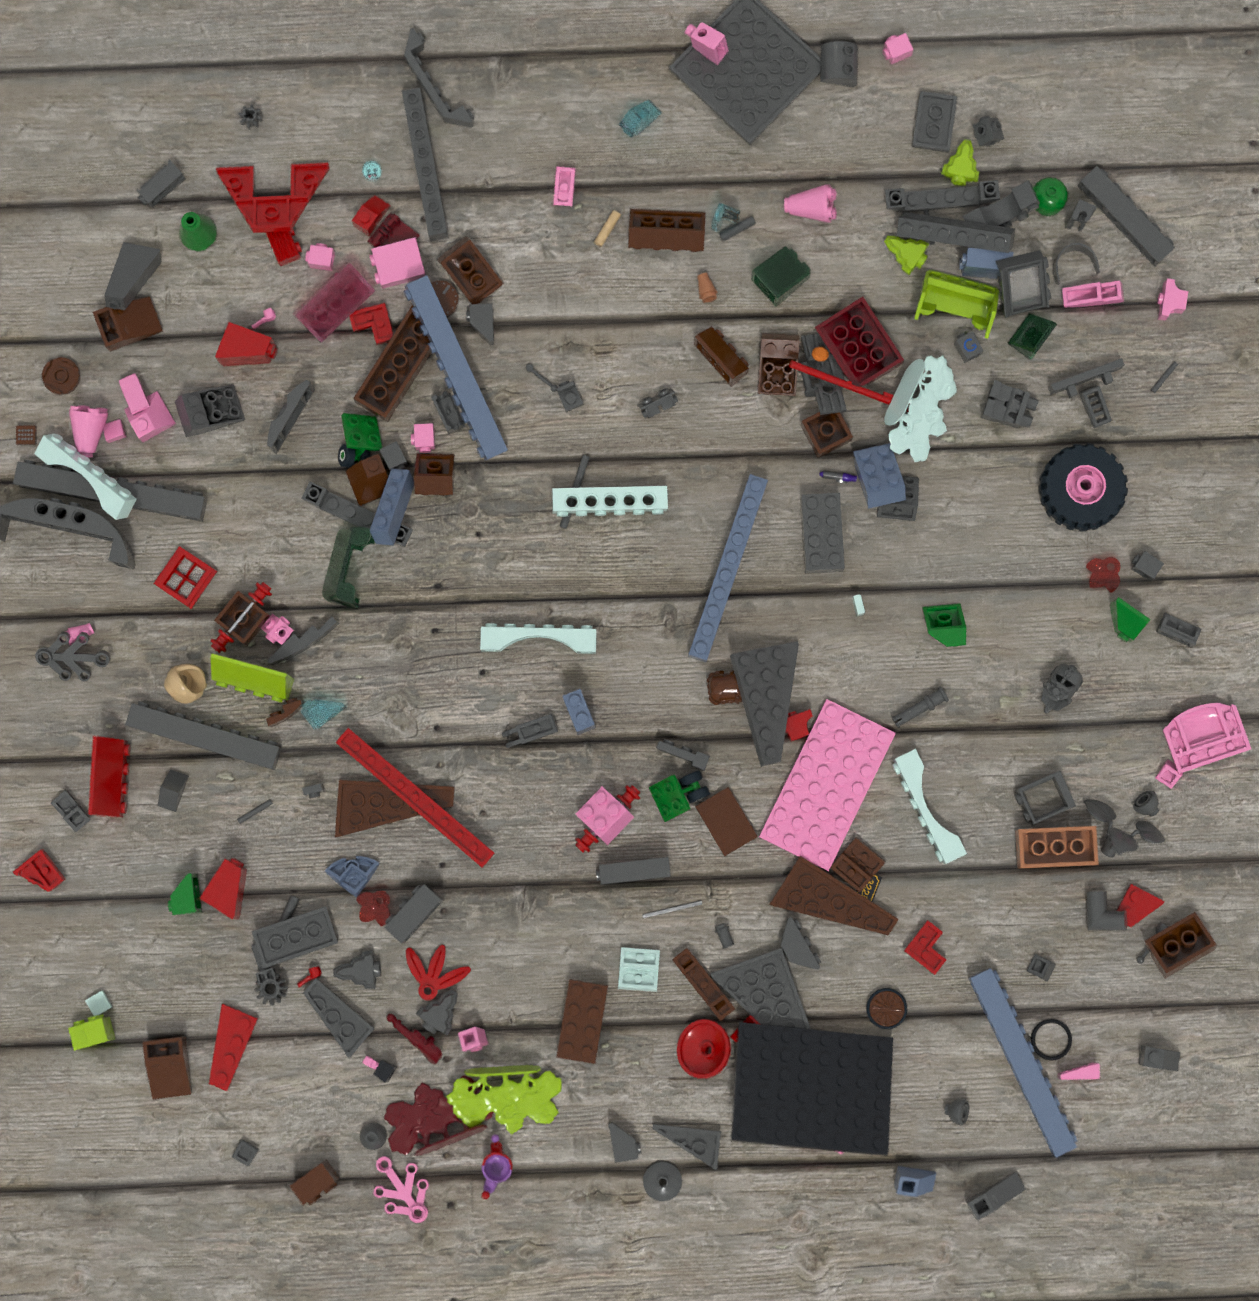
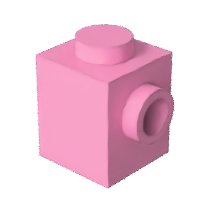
M906 33L898 37L896 35L889 37L882 51L885 59H889L892 65L912 56L914 49Z
M317 243L316 246H310V251L307 250L305 261L308 262L310 268L332 271L335 251L325 244Z
M433 423L414 424V434H411V445H415V449L419 450L420 453H429L435 449Z

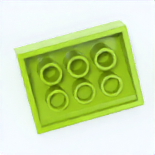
M211 654V679L216 682L217 686L227 688L228 685L234 686L235 691L245 693L246 690L253 691L254 696L264 698V695L271 696L272 701L280 703L283 700H289L294 678L287 673Z

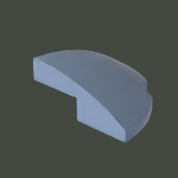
M356 856V859L346 861V858H342L331 864L325 870V873L346 891L357 897L375 873L379 862L364 856Z

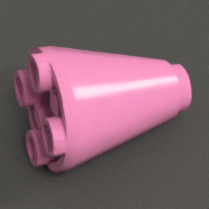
M830 184L790 195L784 199L785 213L830 223L837 216L836 208H833V200H836V189H833Z
M84 405L70 406L69 416L76 451L81 455L91 458L93 453L96 452L108 417L107 408H90V406Z

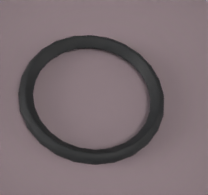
M1046 1019L1038 1023L1031 1035V1044L1036 1054L1041 1058L1058 1060L1069 1052L1072 1045V1035L1067 1025L1056 1019ZM1056 1023L1066 1031L1068 1045L1060 1055L1046 1056L1038 1050L1035 1036L1038 1029L1044 1024Z

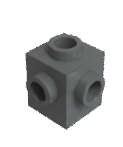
M984 116L979 119L978 123L973 125L974 135L979 146L990 147L1005 139L1002 125L998 118Z

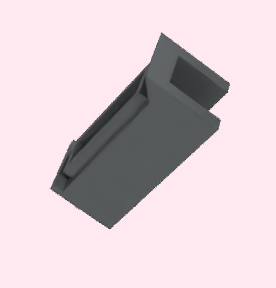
M168 158V166L165 165L140 187L141 190L136 189L139 193L138 199L145 206L148 204L153 208L186 178Z

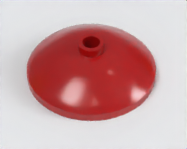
M697 1020L688 1025L681 1033L677 1044V1057L681 1067L687 1074L699 1079H707L719 1074L725 1068L731 1053V1043L726 1030L720 1024L711 1020ZM711 1047L712 1051H711V1053L709 1054V1053H708V1050H709V1048Z

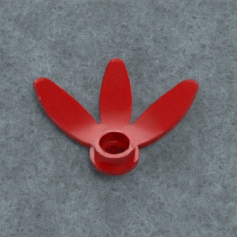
M440 945L433 954L427 974L417 954L411 948L406 949L408 967L414 978L421 984L418 992L424 1000L434 999L437 996L438 990L457 984L471 971L469 966L461 967L438 978L445 961L446 948L444 945ZM426 987L431 988V994L425 993Z

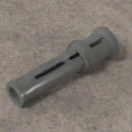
M939 686L937 691L930 695H924L922 697L923 700L893 716L894 722L900 718L902 719L895 723L897 728L928 709L933 711L940 703L948 702L949 699L942 687Z

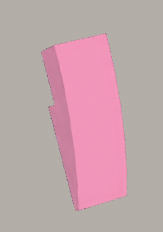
M1120 280L1062 288L1064 307H1085L1124 302L1123 287Z

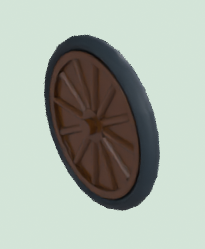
M882 988L870 996L867 1001L866 1012L870 1021L878 1028L893 1029L899 1026L906 1018L907 1003L900 992L891 988Z

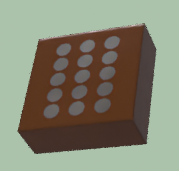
M16 425V445H36L37 426Z

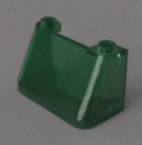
M348 527L338 531L322 589V595L326 601L358 609L360 599L355 597V587L345 581L353 550L363 552L367 545L375 544L370 528Z

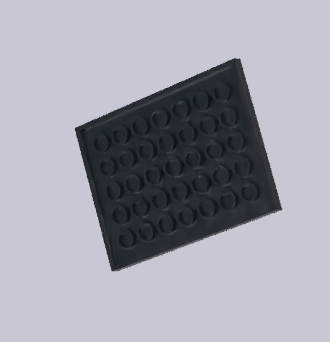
M739 1022L731 1141L888 1156L893 1037Z

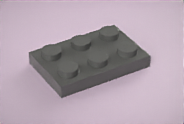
M920 91L912 143L913 148L950 152L958 96Z

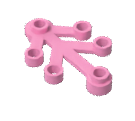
M387 1156L380 1157L376 1162V1168L378 1171L387 1174L398 1191L385 1189L384 1186L379 1185L374 1189V1195L377 1198L388 1197L405 1200L409 1207L397 1206L395 1202H388L385 1205V1211L388 1214L408 1215L411 1221L415 1223L423 1222L428 1215L427 1207L424 1205L425 1193L429 1187L428 1180L420 1179L418 1181L417 1188L419 1190L415 1202L411 1193L414 1176L418 1171L417 1164L411 1162L406 1166L407 1175L404 1186L392 1169V1160ZM383 1160L387 1161L388 1167H382L381 1162ZM410 1165L415 1166L414 1172L408 1170ZM421 1181L426 1182V1188L420 1187ZM378 1188H381L383 1190L382 1195H378L376 1193V1190ZM389 1204H392L394 1206V1211L388 1210L387 1207ZM416 1209H420L422 1211L421 1216L415 1215Z

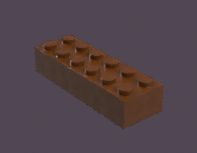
M413 304L353 398L356 404L386 422L390 420L431 355L428 346L430 341L427 335L424 336L421 332L420 325L422 324L419 318L416 319L412 312Z

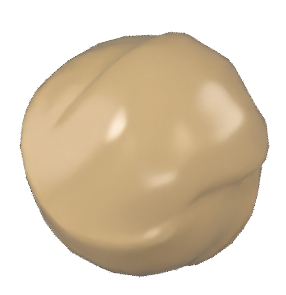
M189 663L173 666L167 673L164 681V688L171 697L184 704L198 700L207 687L203 670Z

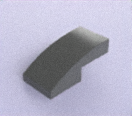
M66 789L51 801L54 808L63 816V819L75 832L91 820Z

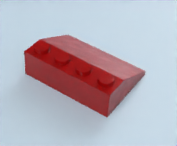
M93 736L89 815L123 818V814H126L127 802H124L125 794L128 793V783H125L126 775L129 774L127 756L130 755V744H128V741Z

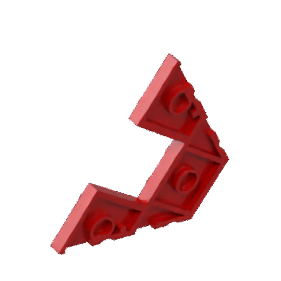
M329 163L291 164V192L287 196L254 197V166L216 168V172L253 233L283 232L293 229L328 172Z

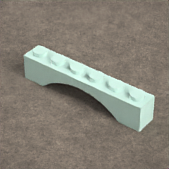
M55 433L43 435L35 452L37 457L47 465H64L74 469L88 480L94 488L104 511L116 520L128 517L137 500L128 489L121 487L114 478L106 475L102 468L95 466L88 457L81 455L74 446L66 443L62 436Z
M487 623L485 627H481L480 650L481 652H501L517 641L528 638H548L565 644L578 654H596L597 630L593 629V626L582 625L581 629H575L573 625H562V628H554V625H543V628H535L534 624H524V627H516V624H505V627H497V624Z
M916 749L894 759L892 767L897 775L900 774L903 780L901 785L904 791L909 792L911 796L909 801L914 810L917 809L920 814L918 820L921 826H925L928 834H926L928 841L931 845L934 844L937 849L935 855L938 861L947 864L966 855L967 853L959 836L943 828L933 818L926 806L922 792L924 765Z

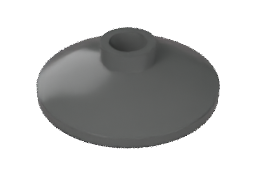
M657 1162L646 1170L643 1177V1186L646 1193L652 1199L668 1201L679 1193L682 1186V1177L679 1170L673 1164ZM660 1179L666 1180V1184L664 1186H661L659 1184Z

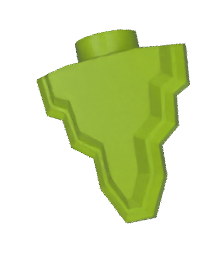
M964 139L958 146L957 153L951 156L949 162L943 166L941 174L951 178V183L954 185L965 186L966 182H978L979 171L976 170V161L972 158L974 149L971 140Z
M887 236L884 240L888 250L895 254L896 261L901 265V270L907 275H910L915 267L921 269L928 258L924 253L929 243L923 240L915 241L911 238L903 240L898 236Z

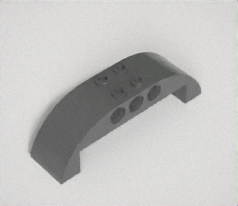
M29 498L15 500L0 506V541L5 542L10 520L111 541L113 543L108 561L116 566L135 570L134 555L125 536L117 527L101 515L85 509L81 504L69 502V505H67L62 500L51 498L50 501Z

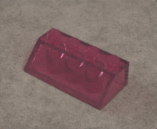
M346 262L292 315L322 343L376 290L349 262Z

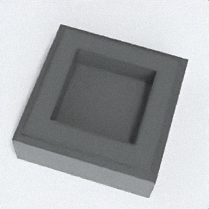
M242 1139L232 1158L249 1167L259 1149Z

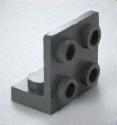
M902 476L905 484L906 500L878 506L877 517L915 521L918 509L919 478Z

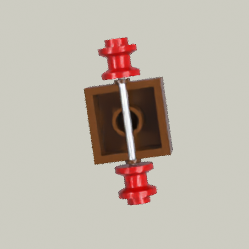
M257 582L255 584L257 587L256 591L248 593L253 598L251 600L240 591H237L214 621L226 631L223 632L219 629L218 638L210 640L213 643L211 647L218 653L221 651L226 652L225 646L228 642L233 643L235 641L230 637L232 635L248 646L259 633L265 621L270 617L269 614L257 606L258 603L263 606V599L266 596L272 595L270 593L271 588L264 582L259 584Z

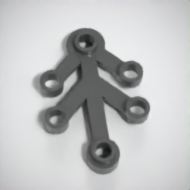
M61 632L57 640L49 648L41 647L35 654L36 661L40 665H49L59 674L60 679L63 681L71 678L72 671L69 668H62L57 661H63L81 681H88L91 677L90 670L83 669L75 661L94 662L98 667H105L110 662L111 657L104 650L98 651L97 654L75 653L82 645L88 643L90 637L86 632H81L77 640L63 653L55 652L62 644L65 645L69 642L70 634L68 632ZM61 636H66L67 640H62ZM80 636H84L86 641H82ZM43 653L48 654L49 658H44ZM100 655H104L106 660H102ZM63 672H67L69 676L65 677ZM82 673H87L88 677H83Z

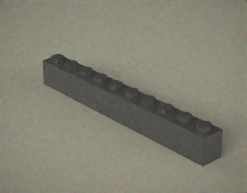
M24 460V463L17 462L13 484L17 487L100 502L88 480L80 473L72 472L73 469L61 467L60 470L55 469L54 465H47L46 463L39 466L35 465L36 462ZM117 477V483L121 487L128 489L131 495L137 499L132 509L203 522L207 499L203 497V493L192 491L191 494H188L179 488H173V491L166 490V487L155 484L154 487H150L142 481H136L134 484L129 483L128 479Z

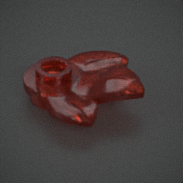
M1108 557L1104 560L1099 558L1091 560L1086 565V568L1093 572L1089 579L1090 588H1100L1105 585L1110 593L1114 592L1120 583L1118 575L1121 567L1120 562L1114 557ZM1109 563L1114 564L1113 570L1107 569Z
M382 890L375 893H361L356 899L362 905L359 913L360 920L362 922H369L375 919L380 926H384L386 924L385 921L390 916L388 908L390 904L389 895ZM377 898H381L383 903H378Z

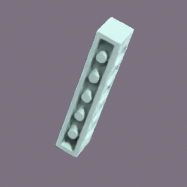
M667 486L552 488V514H557V517H566L568 513H576V516H587V513H595V516H605L606 512H614V515H625V512H633V515H644V512L650 511L654 515H660L668 509ZM645 496L651 497L653 504L645 505L643 498ZM631 497L634 500V504L627 506L624 503V498ZM574 498L577 501V505L569 507L566 500ZM587 498H594L596 505L593 507L588 506L585 502ZM605 498H613L615 504L607 506L604 501Z

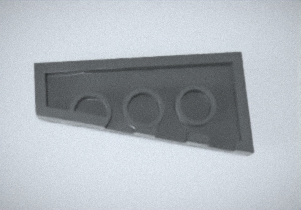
M315 978L303 994L350 1059L375 1028L320 980Z

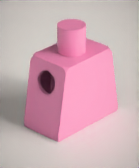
M703 22L698 27L690 24L686 28L685 34L690 36L694 49L718 65L729 51L725 35Z

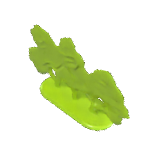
M537 1065L470 1068L464 1070V1073L468 1076L480 1077V1079L473 1084L463 1078L457 1079L453 1083V1092L448 1094L446 1098L448 1103L453 1105V1113L462 1119L463 1123L469 1128L482 1123L489 1112H494L496 1114L495 1120L501 1125H506L507 1131L512 1135L523 1127L526 1116L533 1119L536 1123H552L554 1117L558 1114V1110L555 1104L550 1102V1099L561 1092L562 1079L560 1077L556 1078L555 1074L551 1071H546L539 1078L533 1079L529 1074L541 1070V1067ZM524 1074L521 1083L510 1081L508 1075ZM503 1075L501 1086L492 1087L487 1083V1076ZM528 1081L532 1082V1087H529ZM480 1084H483L481 1092L475 1095L474 1090L476 1087H481ZM472 1086V1090L468 1091V1087ZM485 1086L489 1087V1091L485 1090Z

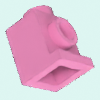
M473 1027L458 1033L463 1052L468 1050L477 1052L482 1050V1047L488 1045L484 1029Z

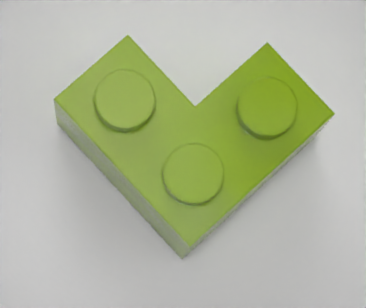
M102 1014L89 1017V1022L86 1023L85 1020L73 1022L74 1026L68 1029L74 1051L114 1040L115 1035L110 1017L104 1018Z

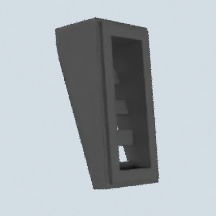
M1095 385L1079 392L1093 428L1112 421L1100 386ZM1095 393L1094 397L1088 398V395ZM1098 400L1097 404L1091 406V402ZM1101 407V411L1093 412L1094 409ZM1104 414V418L1096 421L1095 417Z

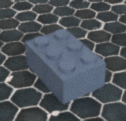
M891 443L853 451L854 466L868 509L906 500L905 484L894 452L890 449Z

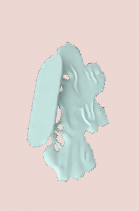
M943 355L939 358L928 356L925 361L918 359L909 365L884 417L885 424L889 426L896 424L898 421L900 422L898 428L891 430L888 434L891 443L890 449L897 454L910 449L914 462L927 459L931 448L929 435L932 434L939 437L947 431L946 425L943 422V411L938 407V401L951 398L957 392L953 380L952 369L947 366V360ZM925 377H931V382L924 383L922 379L925 380ZM919 384L920 393L917 398L913 399L912 396ZM908 405H909V412H908V414H904V413L906 412V409H907ZM903 420L907 423L906 427L903 425Z

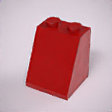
M228 322L215 358L222 366L267 364L271 362V359H275L278 349L271 337Z
M236 858L224 859L199 899L229 918L239 919L247 869L243 867L244 863Z

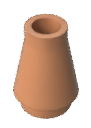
M708 273L698 275L699 298L704 303L717 299L718 292L711 282Z

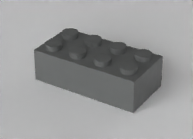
M840 493L801 495L805 574L843 572L845 564Z

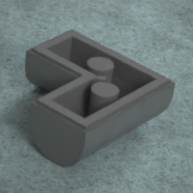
M1107 891L1087 892L1088 931L1127 930V911H1107Z

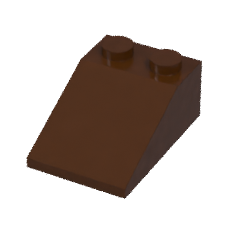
M467 236L437 258V261L471 304H479L503 285V282Z

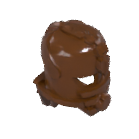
M721 670L709 674L707 688L709 689V701L712 704H739L742 702L734 670L726 674Z

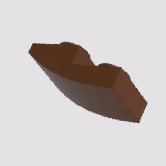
M297 698L287 700V704L282 705L284 713L277 711L271 713L269 718H266L268 726H276L291 718L303 707V701Z

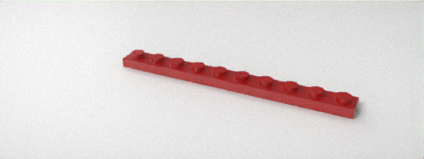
M349 728L335 742L480 867L483 868L495 853Z

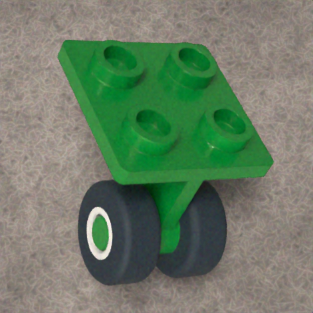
M349 413L341 415L346 444H343L338 452L340 466L351 467L354 462L358 463L371 457L370 450L380 451L379 449L382 448L376 416Z
M699 770L680 778L679 782L675 775H671L649 787L664 822L690 810L688 801L689 803H694L710 795L708 787L704 786L701 788L698 782L703 779Z

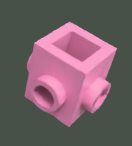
M273 613L261 627L267 633L265 637L273 644L277 641L281 645L291 637V633L294 631L289 627L290 622L283 616L278 618Z

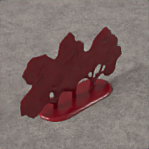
M465 1075L461 1077L468 1080L471 1084L477 1082ZM423 1082L414 1092L415 1103L413 1105L403 1101L389 1104L384 1116V1120L396 1127L388 1138L391 1151H398L404 1155L409 1154L413 1146L418 1142L424 1144L425 1147L417 1150L415 1156L436 1151L488 1128L484 1124L469 1128L453 1113V1105L448 1103V1099L443 1096V1092L436 1088L430 1089V1086ZM480 1084L481 1087H476L474 1090L475 1095L481 1092L483 1084ZM468 1087V1091H471L473 1087ZM489 1112L484 1120L492 1118L494 1112ZM452 1122H460L463 1124L464 1131L449 1136L447 1127ZM421 1133L423 1138L419 1139L417 1134ZM442 1133L444 1135V1139L429 1144L430 1134Z

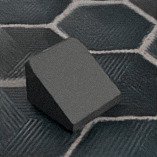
M1035 954L1027 972L1048 981L1056 964Z

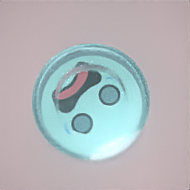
M375 161L366 162L362 168L364 177L369 181H375L381 176V167Z

